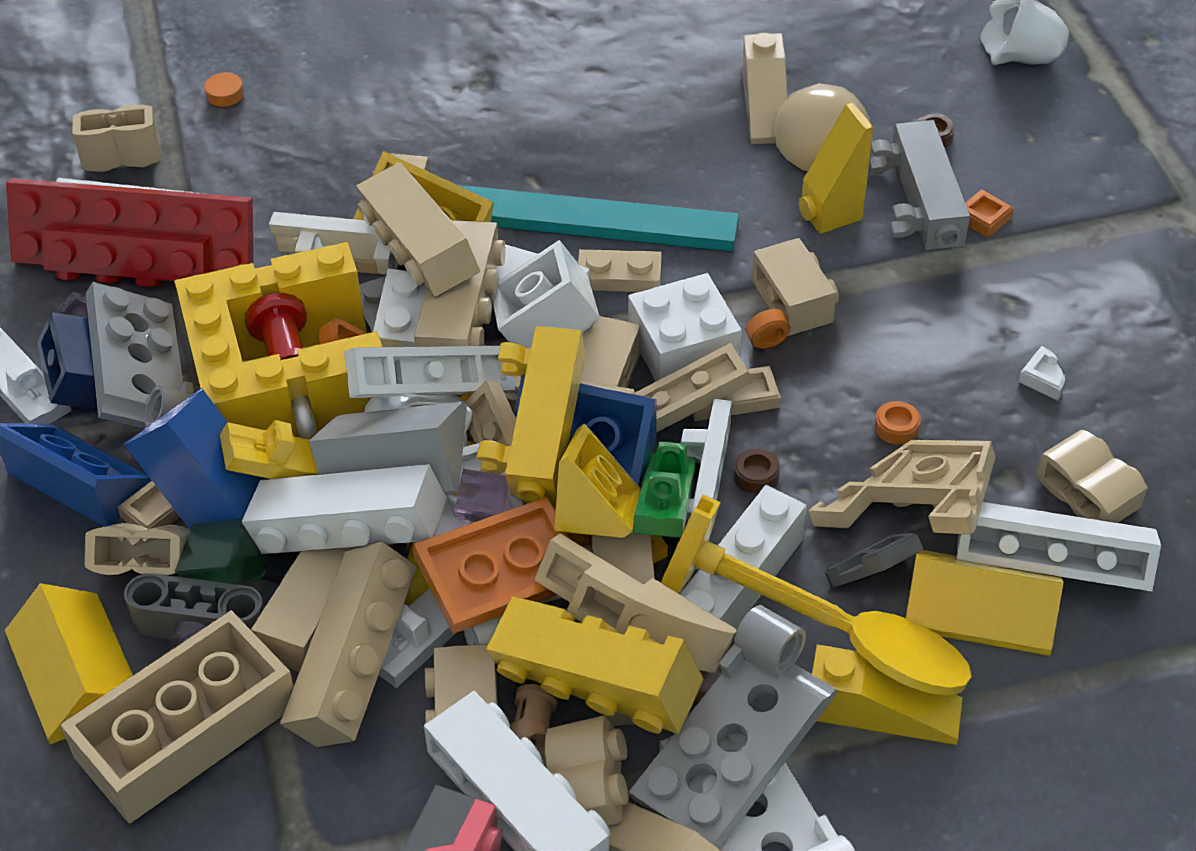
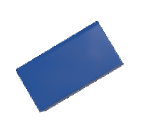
M525 374L521 375L516 406L514 411V415L516 418L522 394ZM580 383L569 443L576 430L585 423L640 487L656 444L657 399Z
M201 388L124 443V445L187 527L196 533L197 540L211 556L251 537L242 520L260 480L270 479L226 470L219 434L227 424V421L203 388Z
M0 423V454L7 473L104 527L113 525L120 518L117 508L120 504L152 481L146 473L55 424Z

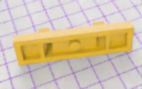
M275 420L267 430H261L227 422L219 434L226 470L269 479L319 475L309 444L310 440L294 437L291 423Z

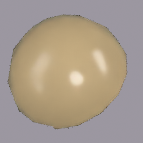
M820 83L793 92L777 111L773 125L777 142L776 146L786 160L808 172L846 104L853 102L871 123L870 117L862 103L845 88Z

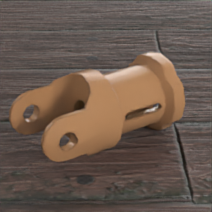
M522 685L517 688L514 703L517 706L515 721L510 724L509 728L519 739L525 737L534 744L541 755L542 764L546 767L545 737L550 726L551 715L556 711L559 698L549 694L539 685Z

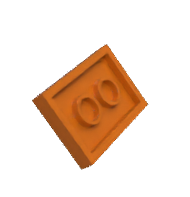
M548 497L414 543L413 555L453 634L503 616L512 596L540 602L557 595L534 580L550 540L558 534H562L570 539L567 532L554 531L556 512Z

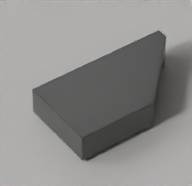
M892 534L831 566L824 573L830 587L834 588L884 571L924 549L917 534Z

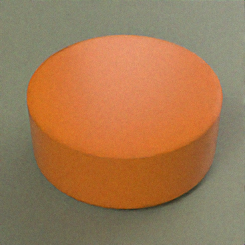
M233 73L215 74L208 78L204 84L206 98L214 106L229 107L238 103L244 96L242 80Z
M769 309L756 314L748 321L745 327L751 344L756 348L762 349L781 343L791 330L784 312L779 309Z
M892 401L885 403L877 410L875 432L887 443L895 445L906 444L918 436L921 422L920 414L915 407L905 402Z

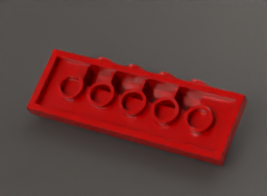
M15 178L6 182L11 262L44 265V270L56 271V277L59 279H77L81 277V273L95 274L96 281L101 283L118 282L122 276L134 277L135 283L139 286H156L161 283V280L175 281L239 265L254 264L253 198Z

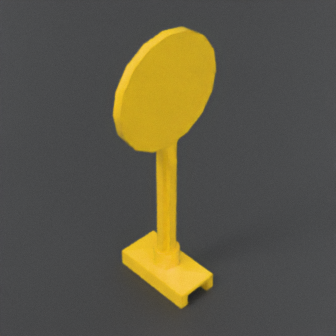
M702 494L661 581L663 585L680 594L695 568L712 576L717 573L822 624L847 632L851 643L865 660L878 671L903 685L925 693L943 696L959 694L967 686L972 677L967 661L954 646L928 628L901 616L879 611L859 613L856 617L849 615L838 606L724 553L726 549L708 541L721 502Z

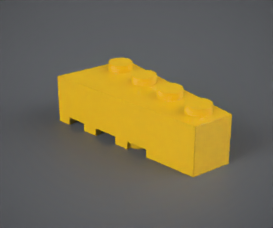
M512 596L486 648L498 665L497 671L501 675L518 683H524L526 678L541 683L543 690L561 699L568 700L570 695L587 700L586 704L590 708L607 716H614L616 711L633 717L632 721L637 726L652 733L659 734L662 728L676 734L680 733L704 680L684 639L667 636L663 645L650 639V633L645 629L628 626L624 635L620 634L601 618L586 615L581 623L574 622L575 618L565 609Z

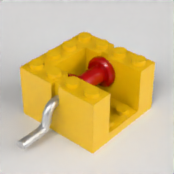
M348 242L272 258V265L254 268V264L250 263L175 280L200 387L203 388L228 423L267 430L275 420L291 423L294 437L311 440L337 415L363 413L365 411V407L372 397L350 398L344 351L351 348L382 347L378 332L324 344L320 343L318 334L323 324L336 318L342 319L366 332L358 273Z

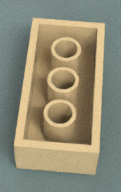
M231 610L60 724L74 759L130 824L282 717L294 686L290 671Z

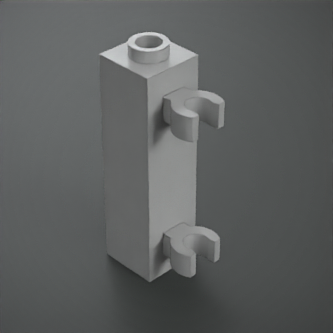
M934 120L895 124L893 143L891 144L886 140L873 141L871 143L873 155L880 157H872L869 160L871 170L874 173H883L896 166L909 203L897 204L892 208L896 221L890 223L894 237H907L918 231L925 250L965 246L970 214Z

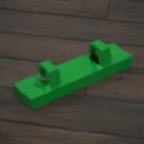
M659 442L656 454L652 453L634 514L633 533L670 537L682 536L696 470V457L687 456L686 444Z

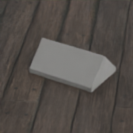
M464 402L337 415L309 441L318 474L429 464L445 495L459 494L467 405Z

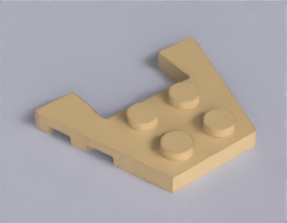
M911 440L870 467L872 473L870 478L864 482H848L837 490L839 499L825 507L823 502H818L808 511L813 526L849 528L872 502H890L897 507H904L914 503L932 504L935 507L928 516L934 533L972 534L977 525L996 458L991 441Z

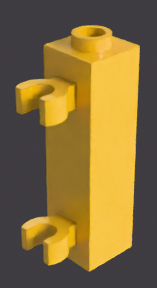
M535 326L531 348H526L512 342H503L500 346L498 361L503 362L501 374L508 376H521L525 374L511 446H505L496 441L482 440L479 444L477 460L482 461L481 472L488 474H501L505 472L510 495L531 503L545 497L553 501L557 499L559 462L568 447L585 359V348L581 330Z

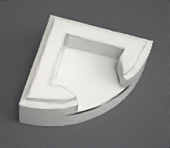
M1041 346L1021 371L1019 382L1058 401L1062 394L1065 375H1063L1057 363L1058 358L1055 354Z

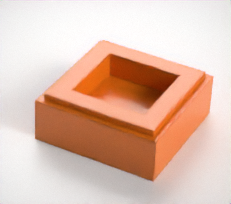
M982 189L965 202L970 214L968 227L986 238L993 235L1013 217L1014 207Z

